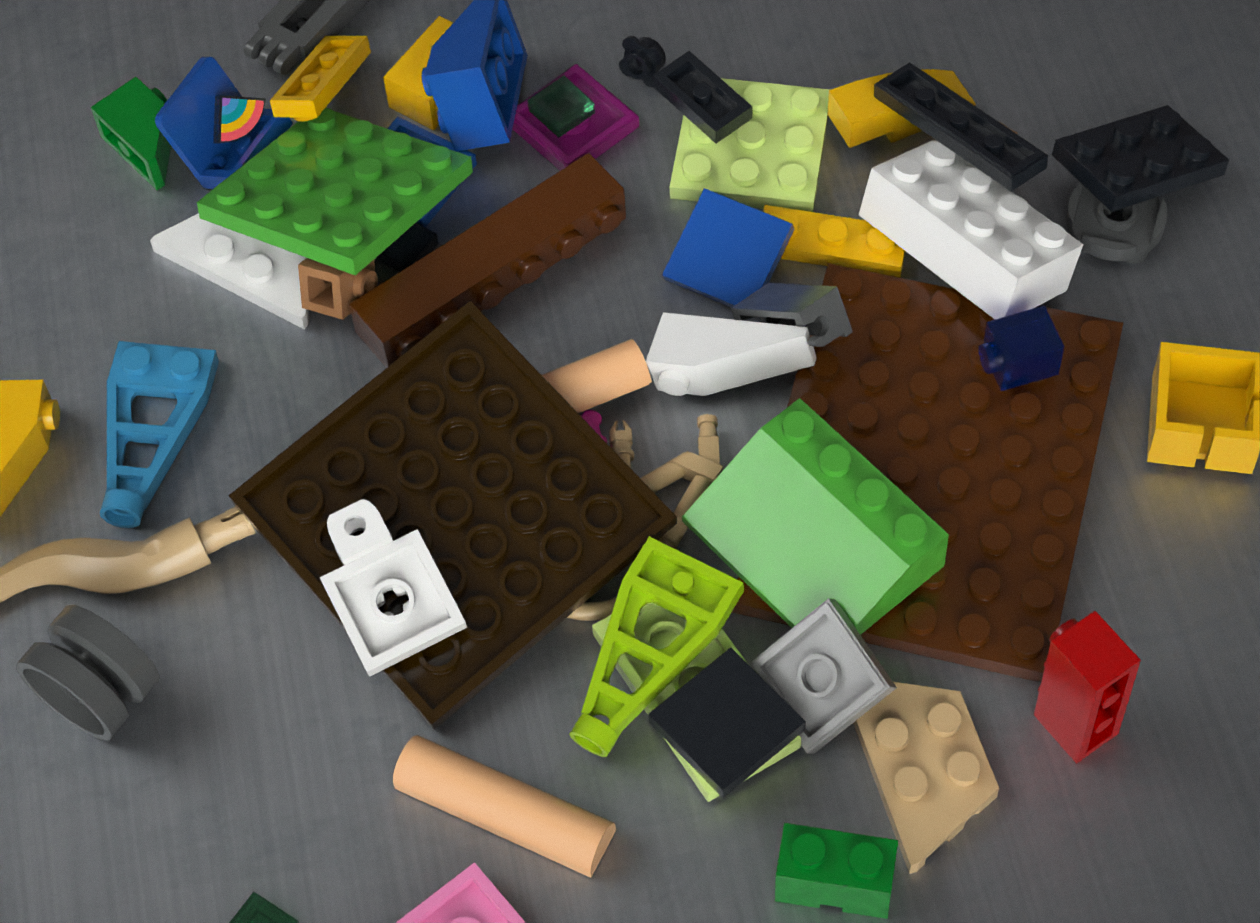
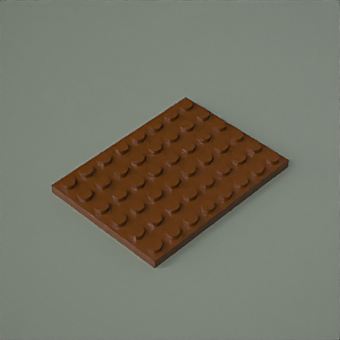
M828 263L822 286L838 287L853 332L847 337H837L826 346H813L817 357L814 366L797 370L787 407L797 399H802L949 534L944 567L863 632L861 637L868 644L1041 683L1044 672L1043 665L1047 659L1050 647L1049 639L1060 625L1124 323L1037 306L1001 325L954 288ZM738 576L737 580L743 582L744 592L731 613L788 625Z

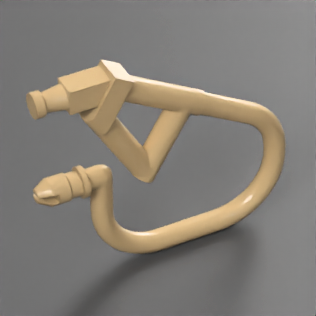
M703 414L697 418V427L700 429L698 437L699 455L689 451L683 452L640 478L654 493L680 478L691 482L673 512L677 516V524L658 540L674 549L677 548L688 529L682 522V516L723 471V466L720 465L719 436L716 431L718 419L712 414ZM617 420L609 431L610 447L631 468V462L634 460V451L631 448L633 444L632 430L624 420H622L624 430H618ZM617 597L600 602H584L567 618L580 621L602 620L612 614Z

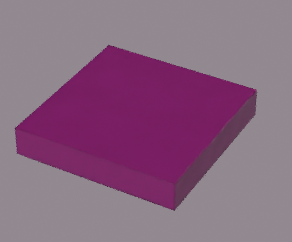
M576 63L517 105L512 130L561 171L588 153L595 159L639 127V116Z

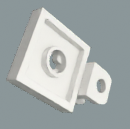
M361 499L329 515L327 519L328 532L343 566L320 577V580L369 677L467 628L466 622L418 529L393 541L380 513L371 502L365 499ZM357 531H364L358 536H352ZM393 590L397 596L406 594L409 597V601L403 604L404 611L402 613L393 615L391 612L382 613L379 610V607L385 604L383 594L387 591Z

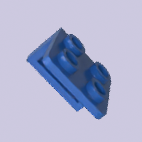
M201 57L155 117V124L204 189H214L247 163L248 160L287 131L293 124L290 118L274 117L272 109H263L258 122L246 135L232 141H221L222 98H244L213 57Z

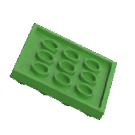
M325 108L317 118L295 123L197 202L200 219L356 276L473 173L471 156L450 150L447 147L438 146L411 137L408 134L399 133L372 124L369 121L360 120L333 111L330 108Z

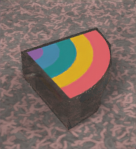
M215 95L213 144L237 141L252 132L263 115L266 98Z

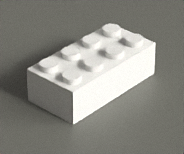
M935 139L871 168L858 214L1001 325L1066 292L1084 245L1067 233L1062 226L1052 222L1030 206L1025 199L1015 195Z

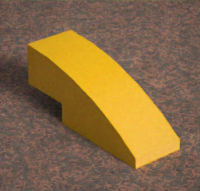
M921 69L976 106V103L953 71ZM892 73L857 80L829 90L828 116L849 148L882 135H886L889 141L893 143L922 131L874 97V84Z

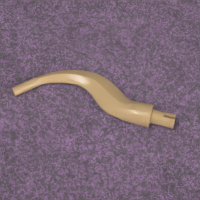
M233 507L220 515L193 525L189 517L141 541L73 538L46 543L17 556L0 567V603L29 588L48 584L70 586L102 594L125 593L156 586L211 564L208 554L256 532L236 507Z

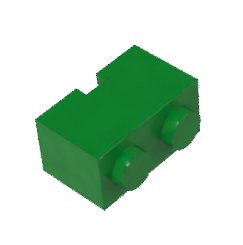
M784 823L775 877V901L820 908V904L843 908L842 912L888 919L898 840Z

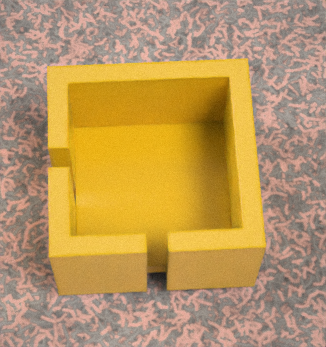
M1161 342L1152 375L1147 462L1194 467L1196 459L1205 460V469L1252 474L1260 452V352Z

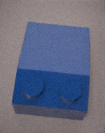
M473 0L432 46L427 67L422 70V83L427 96H433L438 108L437 116L440 129L444 134H449L455 151L510 143L528 54L507 0Z

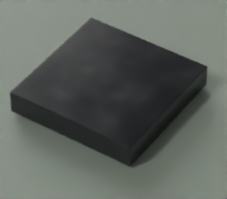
M731 647L648 714L649 723L722 798L800 735L806 726V721Z

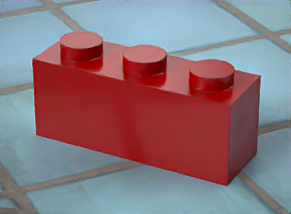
M1096 610L1079 622L1075 618L1067 620L1050 636V647L1047 659L1043 665L1044 672L1041 684L1038 687L1039 694L1034 711V716L1076 764L1119 734L1141 659Z

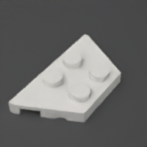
M199 213L154 235L150 240L155 253L304 330L309 325V310L302 308L298 264L305 260L306 257L200 219Z

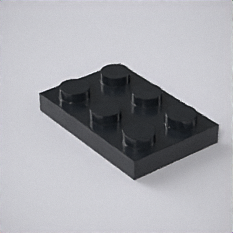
M1169 105L1056 139L1051 154L1111 212L1223 176L1229 163V159Z

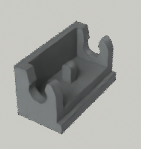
M767 283L731 308L735 320H746L755 316L760 317V322L808 327L809 334L816 335L808 340L809 346L823 347L837 337H847L853 332L837 286Z

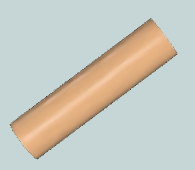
M633 339L542 374L577 413L652 383L644 356Z
M419 735L413 736L407 742L394 769L393 785L396 790L590 878L616 832V825L612 821Z

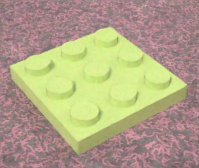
M721 78L752 106V119L716 144L683 115L669 187L670 199L698 202L705 188L752 208L764 209L765 205L814 212L829 117L828 97L829 90L831 89Z

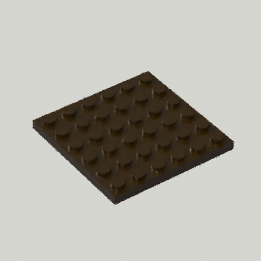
M471 301L228 495L233 505L344 630L345 628L320 580V577L343 566L328 532L327 519L329 515L361 499H365L376 507L393 541L418 529L466 622L467 628L382 670V673L433 730L439 727L633 562L649 536L659 540L677 524V516ZM357 531L352 536H358L364 531ZM393 590L387 591L383 594L385 604L379 607V610L382 613L391 612L393 615H398L404 611L403 604L409 601V597L406 594L397 596Z

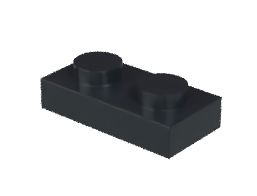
M690 51L653 75V88L716 144L752 119V106Z

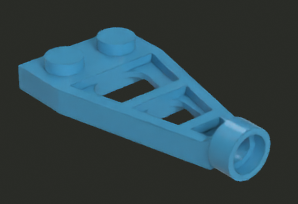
M125 341L118 342L107 379V489L100 509V516L107 523L121 528H134L140 525L144 510H146L209 401L219 364L216 350ZM136 396L177 399V404L170 417L161 426L133 423L132 401ZM128 442L159 445L148 468L123 466L126 444Z

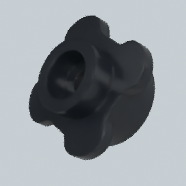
M635 36L626 37L622 42L625 50L624 57L619 61L621 72L628 77L641 79L646 86L653 87V75L662 69L666 62L663 48L657 41L649 37H641L639 39Z

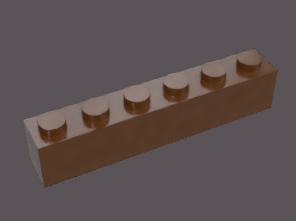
M590 153L584 155L350 303L349 307L355 333L387 368L469 301L480 311L492 309L509 293L523 284H530L536 281L545 270L562 259L573 257L585 244L602 233H610L626 219L624 188Z

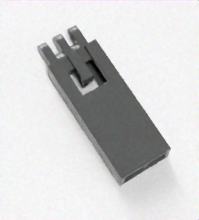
M280 0L258 23L259 30L246 43L244 54L252 59L258 58L259 63L267 67L273 65L274 71L285 75L297 62L302 63L325 36H337L370 0ZM302 19L306 21L304 24L300 23ZM295 26L297 29L296 33L291 31Z

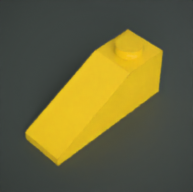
M43 379L0 380V517L49 450L51 431L57 430L59 427V403L57 399H51Z

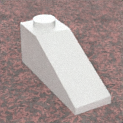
M663 312L646 359V364L657 391H664L674 396L685 394L707 396L814 366L817 357L814 347L808 345V340L811 338L808 327Z

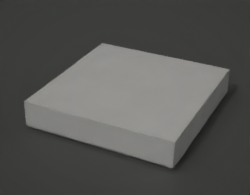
M827 599L748 664L806 721L805 730L799 736L801 737V745L807 754H815L897 688L835 599Z

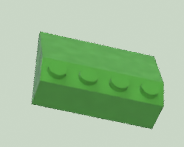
M800 398L761 427L682 516V522L791 628L827 599H835L860 635L944 567L949 534Z

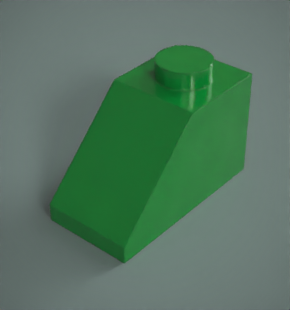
M135 76L90 108L100 137L158 191L165 186L171 145L157 128L155 117L167 102V99L159 89L154 87L150 90Z

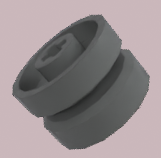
M66 605L49 625L48 634L52 643L35 642L17 662L16 670L33 693L57 714L83 732L100 740L110 741L129 716L125 702L141 703L158 683L160 675L156 666L147 655L111 623L78 605Z

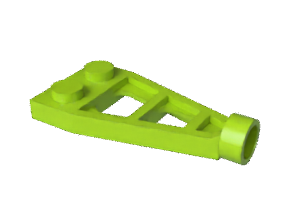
M649 536L622 579L583 704L582 714L569 733L572 740L597 756L607 757L621 732L718 636L744 592L743 582ZM651 602L687 621L684 631L670 645L663 649H655L637 640L634 634L642 607ZM624 653L653 666L651 673L640 687L631 694H627L610 685V677L620 656ZM595 716H605L606 718H608L609 724H605L601 720L595 718Z

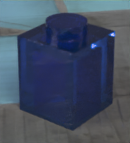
M1041 306L988 321L986 323L984 343L979 345L978 350L984 371L987 374L993 373L1000 390L1004 391L1059 375L1064 344L1046 307Z

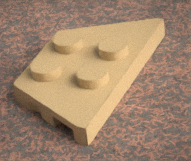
M894 682L897 688L857 719L853 725L896 840H898L908 872L911 874L921 869L925 865L926 858L942 843L951 841L964 828L965 822L972 815L982 812L997 798L999 786L961 691Z

